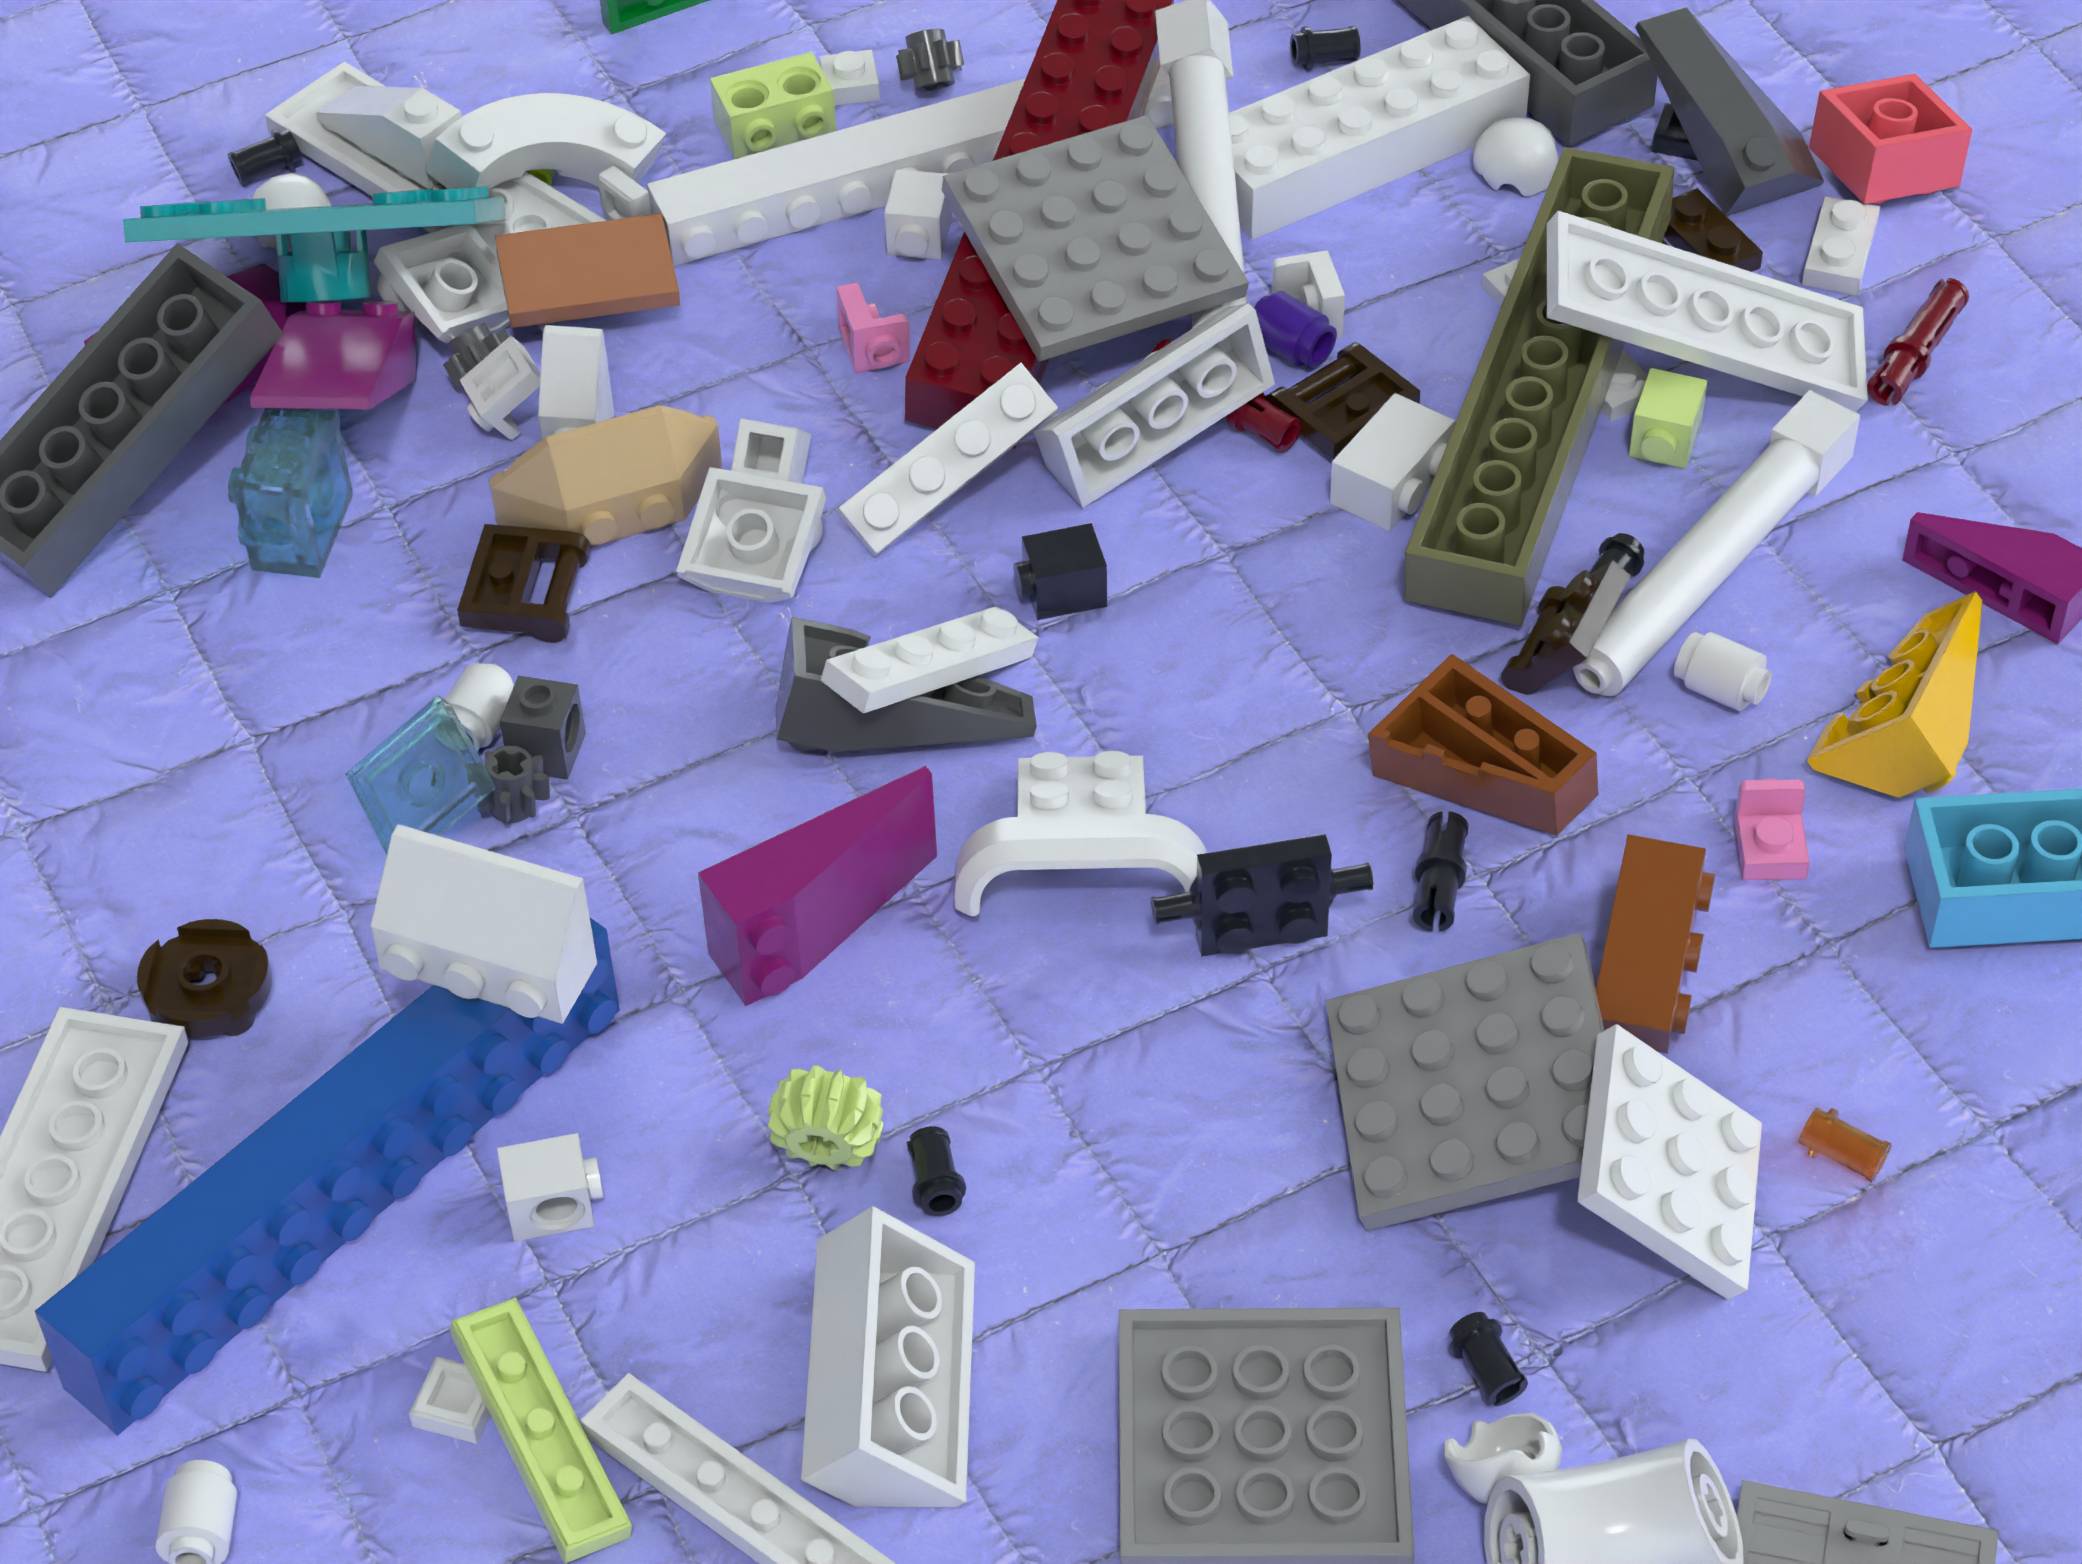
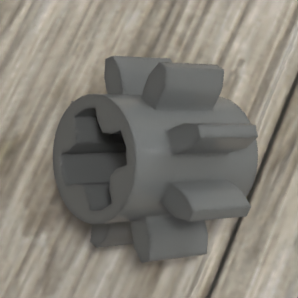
M940 28L918 31L905 37L907 49L898 50L899 54L896 55L901 81L913 78L915 90L918 92L938 90L955 83L953 72L962 70L961 66L964 65L960 40L947 42L945 30Z
M482 323L448 342V346L454 355L448 358L449 360L443 366L456 388L462 386L460 379L509 337L505 329L496 334L495 332L491 334L486 324Z
M503 746L492 752L487 751L485 752V769H471L472 793L477 795L478 812L482 814L490 811L494 818L503 823H515L523 821L528 817H535V800L550 799L549 776L544 774L543 757L541 755L531 757L525 749L518 746Z

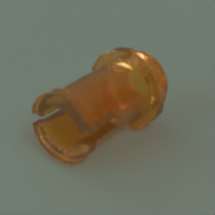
M1816 1107L1807 1120L1798 1142L1809 1148L1807 1155L1815 1159L1818 1154H1821L1866 1177V1180L1873 1182L1889 1155L1892 1147L1891 1143L1886 1140L1882 1141L1839 1119V1111L1834 1108L1826 1112Z

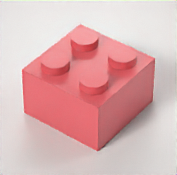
M1916 74L1819 91L1809 149L1863 204H1881L1890 199L1916 194L1928 195L1937 190L1960 186L1972 128Z

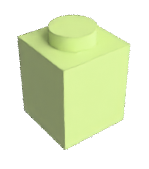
M1650 368L1634 413L1629 457L1686 469L1702 423L1708 380Z

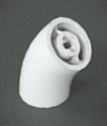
M1688 1438L1656 1449L1600 1463L1539 1473L1509 1475L1498 1480L1489 1495L1484 1522V1547L1487 1564L1744 1563L1742 1537L1730 1494L1719 1469L1708 1451L1697 1439Z

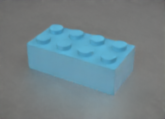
M2082 789L1915 798L1904 850L1929 948L2082 939Z

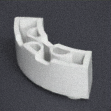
M525 94L486 104L451 124L435 139L425 172L447 189L488 186L490 189L502 182L522 177L524 171L538 169H556L560 176L575 178L599 187L598 174L614 165L638 183L653 166L666 133L642 117L604 101L571 94Z

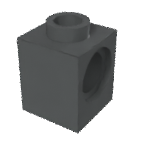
M518 675L500 719L504 746L523 748L531 757L541 755L543 757L544 774L549 777L568 780L586 735L578 684Z

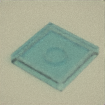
M439 695L345 773L386 855L391 835L398 824L440 836L496 789L452 705Z

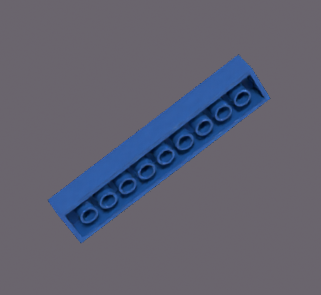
M590 917L597 965L563 1024L538 1016L534 1018L524 1017L508 1007L479 998L465 999L455 995L449 989L432 985L34 1312L63 1389L117 1436L136 1420L150 1415L158 1407L166 1394L190 1374L203 1370L212 1361L216 1352L243 1329L256 1325L265 1316L269 1307L295 1285L308 1281L316 1273L323 1261L347 1241H353L360 1237L367 1230L371 1221L395 1200L404 1198L412 1193L421 1179L447 1156L459 1153L467 1145L471 1136L496 1115L504 1114L511 1109L526 1089L544 1074H550L557 1070L571 1051L591 1034L603 1031L610 1024L614 1015L620 1011L607 929Z

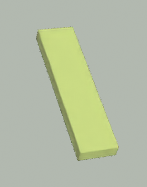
M516 1297L452 1320L450 1335L564 1564L631 1538L632 1524Z

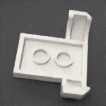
M1104 751L1091 757H1066L1057 752H1043L1034 755L1032 758H1018L1017 817L999 819L981 827L968 838L959 852L955 870V909L969 916H977L980 913V899L986 885L994 877L1013 870L1158 868L1175 876L1183 885L1185 892H1189L1190 886L1197 876V854L1207 853V850L1200 838L1181 822L1161 815L1146 814L1143 755L1129 756L1121 751Z

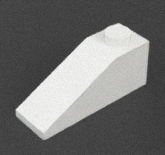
M358 85L316 112L317 120L427 189H431L440 183L425 172L435 139L451 124L462 117L459 109L424 88Z

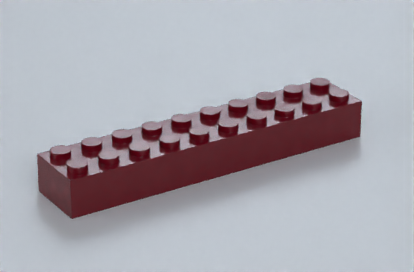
M1057 0L993 161L1142 117L1161 67L1155 11L1173 5L1174 0ZM965 231L905 377V421L935 429L941 427L1020 363L1024 365L1040 385L1049 359L1040 362L1037 360Z

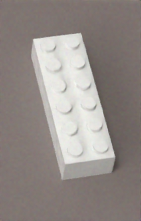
M1466 16L1230 112L1229 120L1240 228L1251 240H1254L1473 148L1481 134L1494 122L1505 118H1526L1530 74L1469 16Z

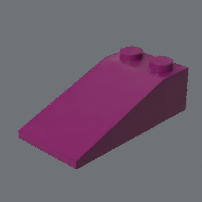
M340 301L306 302V310H301L288 317L282 329L284 335L276 342L250 395V407L370 410L416 381L415 312L398 311V302L393 301L364 302L363 311H341Z
M926 765L698 872L708 954L745 1006L766 996L777 995L786 990L791 984L803 979L937 857L932 773Z

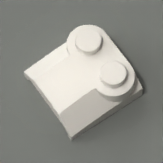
M472 224L456 225L380 247L373 261L381 272L377 281V289L384 301L398 302L399 311L415 312L416 317L440 341L448 344L458 335L482 323L486 324L491 334L494 332L496 334L510 325L498 259Z
M709 467L676 570L678 577L711 593L752 601L772 603L793 598L809 552L817 546L823 535L824 527L821 515L827 499L823 487Z

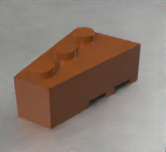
M1454 654L1448 656L1368 733L1373 776L1556 836L1598 796L1597 752Z
M1627 834L1596 993L1604 1031L1617 1024L1657 1052L1668 1054L1672 1032L1685 1034L1692 995L1683 994L1680 991L1684 972L1697 973L1704 934L1693 932L1697 910L1709 912L1715 873L1703 871L1706 848Z

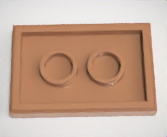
M662 213L494 235L511 328L680 305L679 288Z

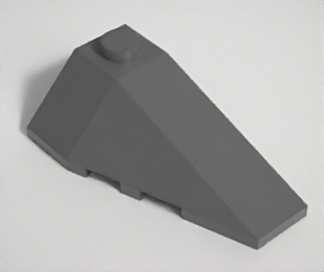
M1687 7L1637 23L1635 28L1714 196L1726 216L1822 185L1824 180L1801 132Z
M796 617L791 618L775 709L777 740L786 741L793 747L805 751H815L820 748L834 752L1034 737L1037 724L1033 697L980 676H975L863 714L824 684L821 678L827 659L868 647L871 636L844 627Z

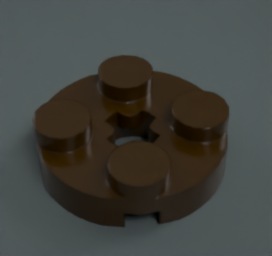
M203 919L188 922L177 927L179 936L168 940L163 946L160 945L158 939L146 950L138 967L137 984L142 1002L149 1013L152 1022L183 1026L187 1037H210L220 1034L238 1036L245 1033L254 1023V1014L262 1008L269 996L272 986V972L267 952L262 944L259 945V943L251 939L249 930L238 923L221 919ZM204 971L215 972L216 980L209 984L195 985L190 982V980L201 979Z

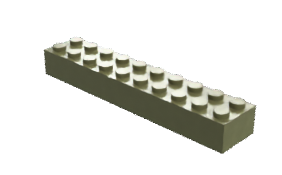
M1568 147L1563 148L1406 548L1405 601L1515 625H1523L1625 345L1624 341L1547 318V223L1557 211H1561L1662 243L1671 219L1674 167Z

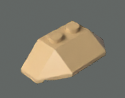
M658 405L547 436L519 456L506 472L499 471L488 480L496 524L577 532L584 535L590 541L591 547L684 521L699 501L709 467L719 469L722 467L718 424L713 416L704 414L698 416L689 411Z

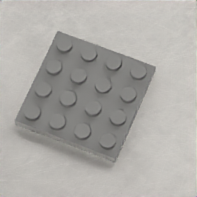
M1148 115L943 176L942 193L1039 362L1246 297L1249 281Z
M1581 932L1325 1000L1358 1213L1366 1231L1580 1177L1597 1034L1604 1031L1589 955Z
M1400 1308L1119 1309L1120 1564H1414Z

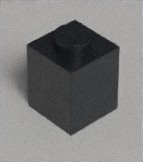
M1092 523L1022 536V562L1014 563V578L1020 598L1030 597L1037 620L1107 607V564Z

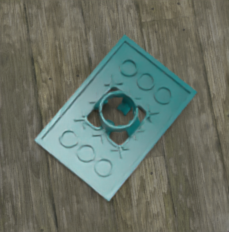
M482 186L372 194L373 204L266 209L265 198L140 206L141 217L123 219L125 243L275 235L281 302H309L371 297L366 230L485 223L505 219L504 197H489V187ZM354 230L357 251H351V231ZM286 234H290L292 255H288Z

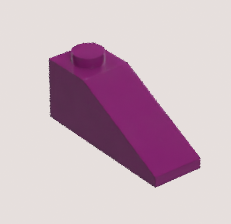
M1917 512L1910 519L1902 559L1907 564L1965 595L1976 591L1982 599V604L2056 644H2059L2082 619L2081 547L2054 533L1920 512Z

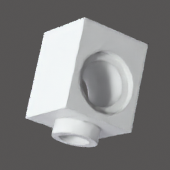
M578 1133L497 1148L505 1201L514 1242L595 1227L590 1200L604 1197L597 1157L583 1159Z

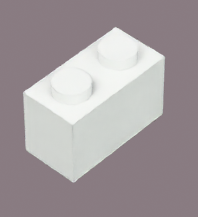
M1394 393L1332 461L1330 504L1390 532L1406 513H1415L1421 505L1426 491L1433 482L1455 426V420Z

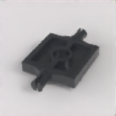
M1326 834L1197 854V876L1191 884L1189 892L1151 897L1152 915L1155 925L1163 922L1193 918L1196 925V939L1201 957L1221 953L1236 954L1247 949L1283 943L1298 944L1314 938L1327 937L1329 907L1336 895L1373 890V874L1368 862L1362 865L1332 869V853Z

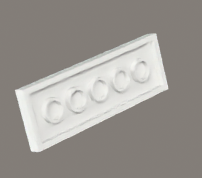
M1557 211L1547 223V318L1802 397L1811 390L1854 412H1857L1868 401L1863 307L1561 211Z
M59 1007L0 1135V1364L43 1372L48 1371L52 1357L34 1311L94 1263L189 1043L183 1026Z

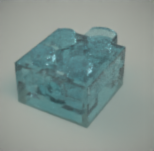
M265 408L258 425L251 426L246 439L245 456L240 467L233 468L229 476L228 498L231 503L236 504L239 516L238 539L241 545H246L251 570L315 578L321 577L353 497L339 428V409Z

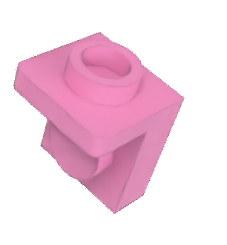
M858 282L836 286L838 330L854 372L860 373L909 362V323L906 316L898 314L880 318L876 304H866Z
M1769 778L1745 780L1740 783L1734 827L1742 880L1807 879L1810 862L1802 819L1805 787L1802 780H1777Z

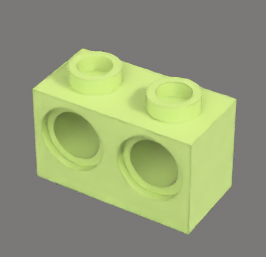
M813 52L710 78L714 121L734 159L836 131L834 92Z

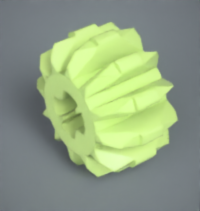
M813 1065L810 1072L802 1069H791L787 1079L779 1081L777 1091L773 1092L768 1109V1114H770L768 1127L771 1129L770 1141L778 1147L785 1148L787 1157L807 1160L811 1167L815 1164H825L832 1170H838L841 1164L850 1167L861 1166L864 1157L873 1155L875 1144L880 1141L884 1124L881 1121L883 1109L880 1107L881 1094L872 1088H867L866 1079L862 1077L850 1078L842 1073L841 1068L835 1072L825 1071L819 1065Z

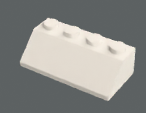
M1249 303L1228 306L1207 320L1199 322L1190 331L1162 349L1152 352L1143 361L1117 378L1102 384L1095 392L1064 412L1054 415L1045 424L1034 430L1045 466L1082 508H1085L1275 385L1256 310Z
M874 1206L817 1239L801 1480L854 1507L956 1508L966 1503L975 1262Z

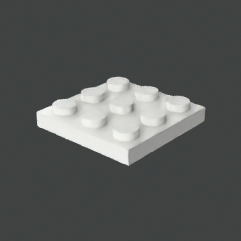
M1616 1024L1597 1034L1577 1202L1729 1300L1748 1291L1762 1122Z

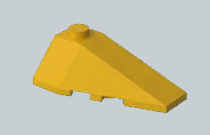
M1976 591L1927 612L1888 655L1893 665L1883 671L1876 679L1865 681L1855 694L1861 701V704L1851 716L1847 718L1844 713L1835 715L1823 729L1807 759L1813 770L1897 798L1920 789L1927 793L1936 791L1948 784L1956 776V767L1969 740L1982 611V599Z

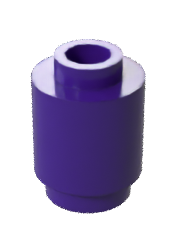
M1276 291L1270 296H1265L1254 306L1265 347L1297 366L1308 365L1312 368L1321 365L1332 352L1337 339V331L1335 327L1329 324V319L1326 315L1284 291Z

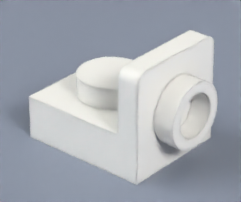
M1328 250L1275 259L1272 268V293L1284 291L1326 315L1329 319V324L1336 328L1337 338H1342L1345 294Z
M508 337L460 379L471 400L466 405V408L472 418L487 432L496 428L510 440L515 439L521 433L510 412L540 387L541 376L525 346L514 337Z

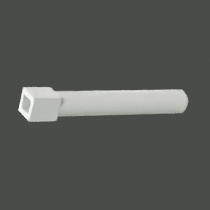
M1185 0L1155 11L1160 66L1170 77L1177 164L1245 275L1226 79L1233 77L1228 22L1211 0ZM1247 293L1246 297L1191 314L1192 328L1228 306L1246 304Z
M1809 390L1772 429L1769 447L1612 610L1588 658L1573 667L1578 683L1584 689L1602 696H1615L1619 694L1806 493L1816 497L1849 462L1854 453L1860 414Z

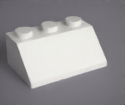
M398 824L391 835L371 922V931L380 969L386 970L402 980L412 981L416 979L449 989L455 995L465 999L479 998L510 1008L524 1017L534 1018L538 1016L563 1024L597 965L583 878Z

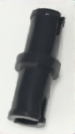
M1443 811L1437 812L1429 818L1425 852L1418 857L1416 862L1415 877L1419 883L1416 905L1413 909V920L1420 928L1427 931H1433L1435 913L1437 911H1441L1438 924L1439 931H1445L1452 926L1455 917L1454 907L1457 890L1462 887L1466 879L1467 865L1462 857L1469 825L1462 815L1452 811L1448 813L1445 831H1441Z

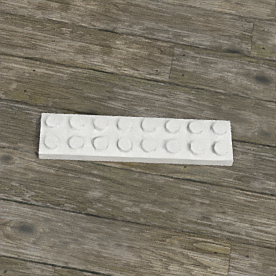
M345 61L265 114L268 132L271 133V130L277 129L281 133L289 129L296 140L300 152L372 197V194L427 189L317 120V111L354 86H384ZM524 171L522 177L513 178L489 189V197H504L505 219L472 225L498 259L494 235L607 220ZM438 183L431 189L442 190L447 188L441 183ZM456 225L429 226L422 228L432 233Z

